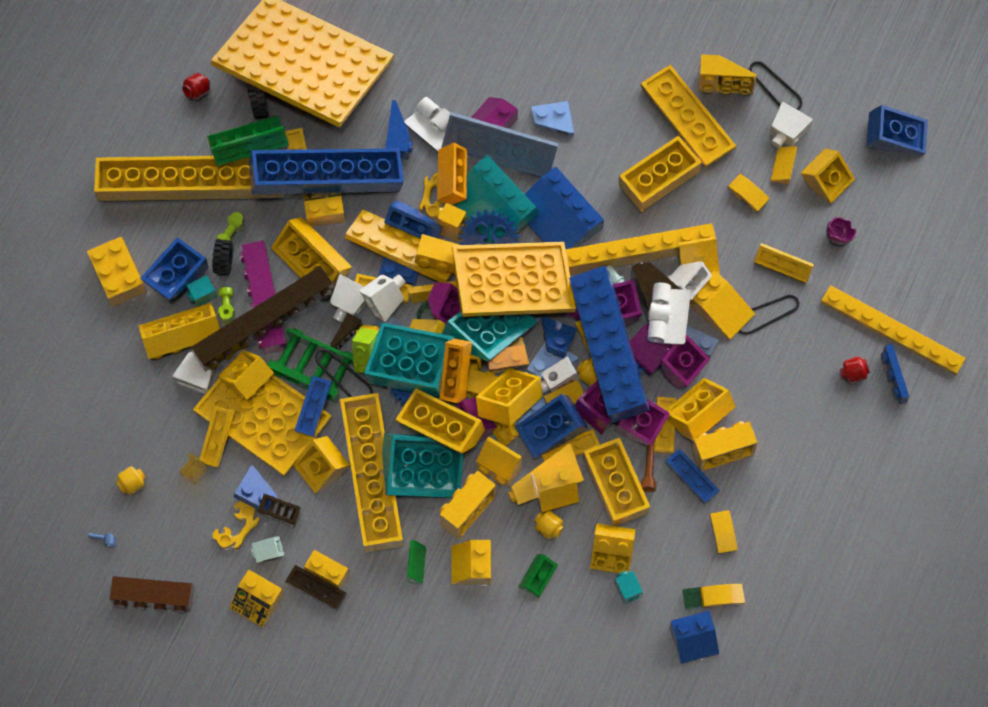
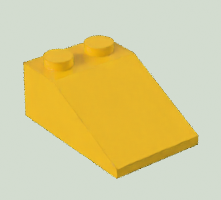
M713 271L711 278L694 298L690 300L689 307L730 341L755 316V313L729 282L716 271Z

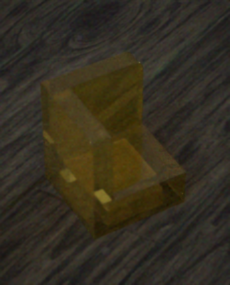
M189 453V461L180 470V474L196 485L208 470L203 461Z

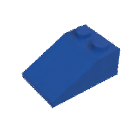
M880 105L869 112L867 146L881 151L924 155L926 154L928 120Z
M177 237L140 279L170 301L187 289V284L198 280L209 267L207 259Z
M560 394L516 425L515 428L533 458L536 459L574 439L587 430L588 426L571 398Z

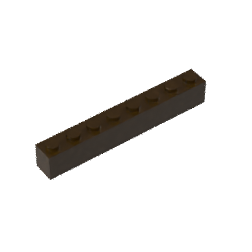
M319 266L191 347L193 355L205 372L215 369L220 362L225 359H231L236 352L248 348L253 341L264 338L272 329L280 328L285 321L290 318H296L301 311L313 307L318 300L329 297L334 291L333 282L322 267Z

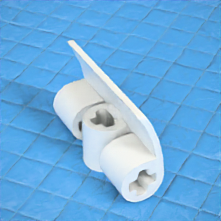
M425 97L417 105V112L404 122L438 151V149L442 148L450 112L445 108L441 109L432 100Z
M667 283L654 284L652 303L650 304L648 320L650 321L647 339L650 342L678 345L685 343L690 289L677 290L671 289V286Z

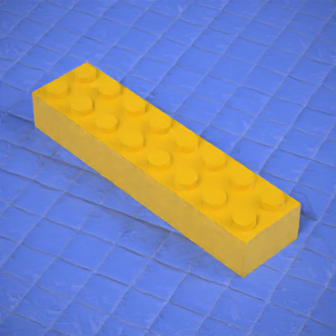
M374 393L340 399L364 551L369 553L404 547L396 496L385 494L382 458L385 430L379 394Z

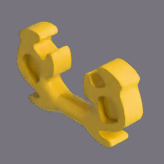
M438 172L432 176L430 181H428V176L425 177L423 182V198L419 204L420 212L422 213L425 208L426 215L431 220L437 219V212L440 207H443V202L435 201L434 204H430L431 190L434 187L437 188Z
M242 501L234 505L235 511L240 510L239 514H234L235 518L241 522L246 520V524L239 534L232 537V532L227 527H224L225 532L219 534L218 529L213 533V540L222 549L234 546V550L237 551L242 546L243 540L248 533L260 522L259 517L254 520V507Z

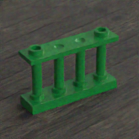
M279 115L207 135L216 166L250 157L252 150H275L289 146Z
M288 327L286 333L290 340L280 359L276 362L269 360L267 364L276 377L307 391L312 376L303 375L302 371L314 350L328 349L346 365L354 367L352 353L348 351L342 352L304 335L299 329ZM299 342L306 345L307 348L296 368L292 370L286 367L285 364L296 343ZM323 351L321 353L324 356L320 363L326 368L332 356L328 352ZM342 364L339 365L334 375L338 382H340L347 369ZM318 365L313 376L321 378L324 370ZM331 380L332 384L327 400L337 404L340 398L338 385Z

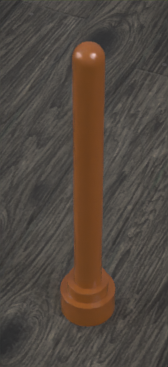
M655 440L652 446L647 445L645 477L641 481V487L644 492L656 491L657 482L653 478Z

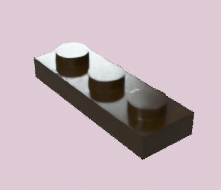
M297 565L293 567L285 581L286 584L335 611L339 609L347 596V593Z

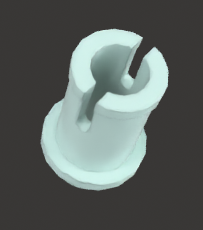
M612 265L606 267L610 272L613 284L624 282V277L620 276Z

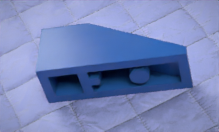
M392 100L385 148H400L401 159L408 160L409 153L413 152V142H410V135L396 100Z
M397 200L390 205L384 223L419 238L423 234L438 239L442 230V226L415 208Z

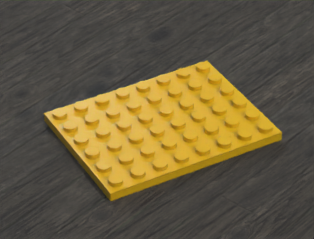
M262 0L212 58L211 65L340 128L392 62L394 54L284 1Z

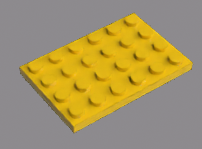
M564 242L452 246L451 250L462 317L575 312L576 306L569 280L570 272Z
M274 374L248 400L239 397L218 378L193 409L195 414L210 423L214 406L235 411L228 437L283 477L293 468L298 457L310 442L318 437L332 419V415L323 410L314 437L295 432L305 396Z

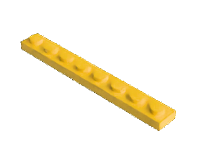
M831 285L821 300V304L955 376L966 359Z

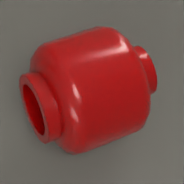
M194 73L183 81L182 91L187 98L197 100L209 92L210 81L207 76Z
M860 356L844 360L843 368L840 369L843 379H848L851 384L866 380L867 374L870 373L866 359H862Z

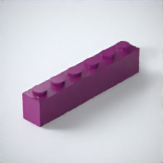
M264 240L242 244L243 251L239 252L241 263L246 264L243 273L245 280L249 279L250 285L246 286L248 297L253 298V303H250L251 309L275 295ZM282 326L278 329H272L264 338L257 339L259 349L263 348L264 355L284 351L286 347Z

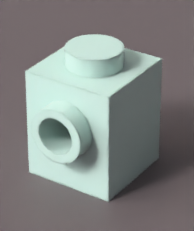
M279 536L252 543L251 554L256 559V562L284 556Z

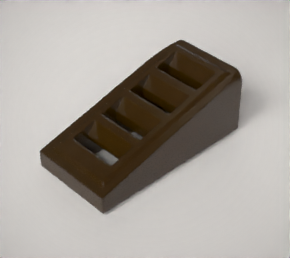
M347 314L330 346L339 350L356 333V330L360 329L362 320Z
M264 493L257 512L293 528L301 507ZM267 500L271 502L268 511L264 510ZM274 504H277L276 512L272 513ZM281 507L285 508L283 516L279 515ZM289 510L292 511L290 519L286 518Z

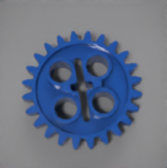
M487 209L484 210V214H481L478 210L477 217L472 214L470 215L472 221H464L467 227L461 226V230L465 233L459 234V237L463 238V240L459 241V245H474L476 243L487 245V240L484 238L488 237L490 223L493 224L491 239L494 240L491 241V244L520 243L515 240L520 237V234H514L518 227H512L514 220L507 221L509 215L503 218L501 217L502 211L496 215L494 209H492L491 214H488ZM479 224L484 225L486 232H477L476 226ZM502 227L505 230V234L498 236L495 233V229Z

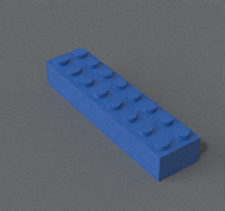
M400 148L252 150L248 160L252 194L400 192L404 183Z
M602 266L570 277L569 280L609 418L615 423L650 411L610 272L606 266Z

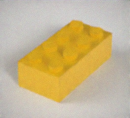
M678 135L620 174L618 185L638 210L642 212L700 172L702 162Z
M620 437L583 452V460L612 526H619L649 514L650 505Z

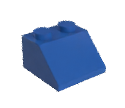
M710 611L675 619L670 622L669 627L680 664L719 655L716 631Z

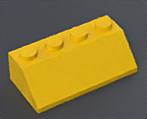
M302 217L288 220L271 247L300 278L321 266L333 282L334 288L339 275L341 274L346 277L352 268Z
M211 302L138 325L148 359H159L164 354L180 352L183 348L192 347L220 329Z
M415 388L395 419L396 422L461 454L474 447L485 431L480 419Z

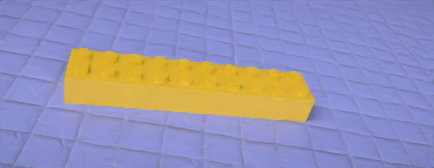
M214 156L96 158L94 193L97 201L284 198V194H252L249 157L216 166Z

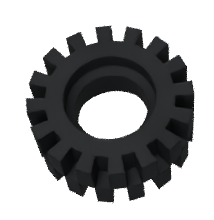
M251 84L246 85L254 118L268 115L263 90Z
M216 239L212 259L213 273L229 275L233 258V242L231 240Z

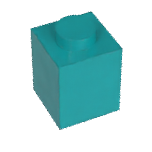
M207 275L187 284L189 292L186 295L190 303L194 302L196 307L217 298L216 291Z
M624 571L617 575L614 584L624 605L642 598L643 590L634 571L629 573Z

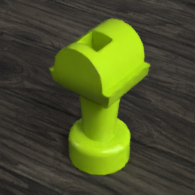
M234 212L228 216V227L224 234L219 233L216 239L231 240L230 237L234 233L241 232L244 229L243 215L240 212Z
M222 287L218 289V297L222 299L218 315L222 323L227 325L236 317L230 302V298L233 297V289Z

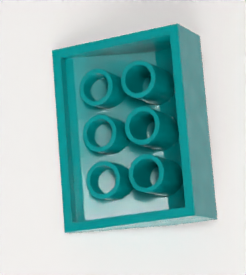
M488 154L467 174V199L455 204L459 209L467 213V218L472 221L470 215L472 214L477 217L478 210L481 214H484V210L487 209L488 214H491L492 209H494L496 215L502 211L501 217L504 218L506 215H509L507 221L514 220L512 227H518L514 234L518 233L539 214L536 206ZM492 223L489 224L488 237L486 238L490 243L491 241H494L493 239H491L493 229ZM479 224L476 226L481 233L486 232L484 225ZM497 227L495 233L498 236H502L505 234V230L502 227Z
M460 311L447 322L441 334L472 342L471 354L489 362L536 325L538 321L530 314L462 317Z
M382 323L364 375L369 384L413 392L417 388L433 397L440 398L445 343L455 338L454 336Z
M384 433L382 458L385 494L452 498L454 492L458 488L461 489L464 453L461 454L424 435Z

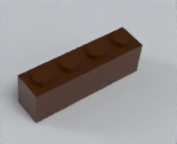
M113 576L109 600L117 608L134 606L138 610L154 608L155 611L165 612L168 609L173 610L175 613L183 614L185 611L191 612L194 587L192 583Z

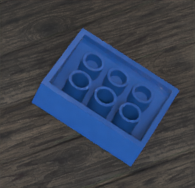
M557 167L543 175L525 193L539 212L527 225L543 243L564 242L565 250L577 248L603 229L604 219Z

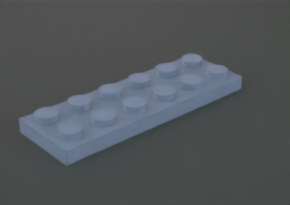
M454 112L450 113L442 143V148L456 143L466 148L467 155L483 159L488 154L496 164L540 177L552 169L558 148V143Z

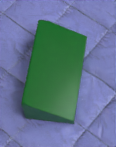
M415 540L410 541L407 581L410 584H423L426 546Z
M537 554L518 587L539 598L558 564L544 554Z

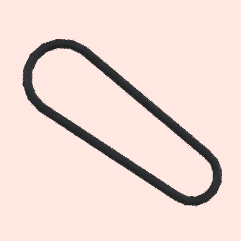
M755 61L750 65L749 71L753 72V65H763L771 74H773L781 83H783L791 92H793L799 98L800 104L796 109L799 110L802 107L803 102L801 96L795 90H793L785 81H783L775 72H773L766 64H764L761 61ZM756 76L757 82L772 97V99L779 106H781V103L774 97V95Z
M786 295L751 308L754 311L789 297L794 298L797 302V306L794 309L751 331L739 330V333L751 334L796 311L800 305L799 299L794 295Z
M323 348V349H320V350H318V351L316 352V354H315V361H316V363H317V364L325 371V373L344 391V393H345L348 397H352V396H351V395L348 393V391L328 372V370L318 361V355H319L320 352H323V351L328 352L332 357H334L338 362H340L345 368H347L351 373H353L357 378H359L364 384H366V385L368 386V388L370 389V394H373V390H372V387L370 386V384H369L368 382H366V381H365L361 376H359L356 372H354L348 365H346L342 360H340V359H339L335 354H333L330 350Z

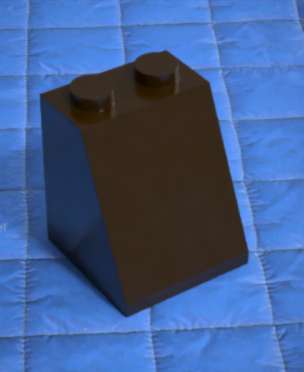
M650 261L646 263L639 262L632 267L630 280H635L640 306L648 322L650 321L648 320L650 304L652 303L654 284L667 283L671 286V289H681Z

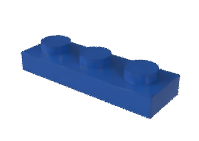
M893 344L885 345L881 353V359L888 368L887 377L889 381H892L894 387L892 388L893 396L895 399H898L899 405L907 403L910 396Z
M312 376L294 430L295 432L314 437L332 384L331 381Z
M678 449L665 460V464L704 505L719 493L720 490L681 449Z

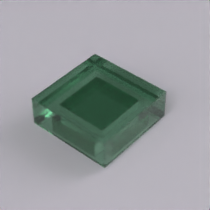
M701 587L682 589L685 610L705 608L702 606Z

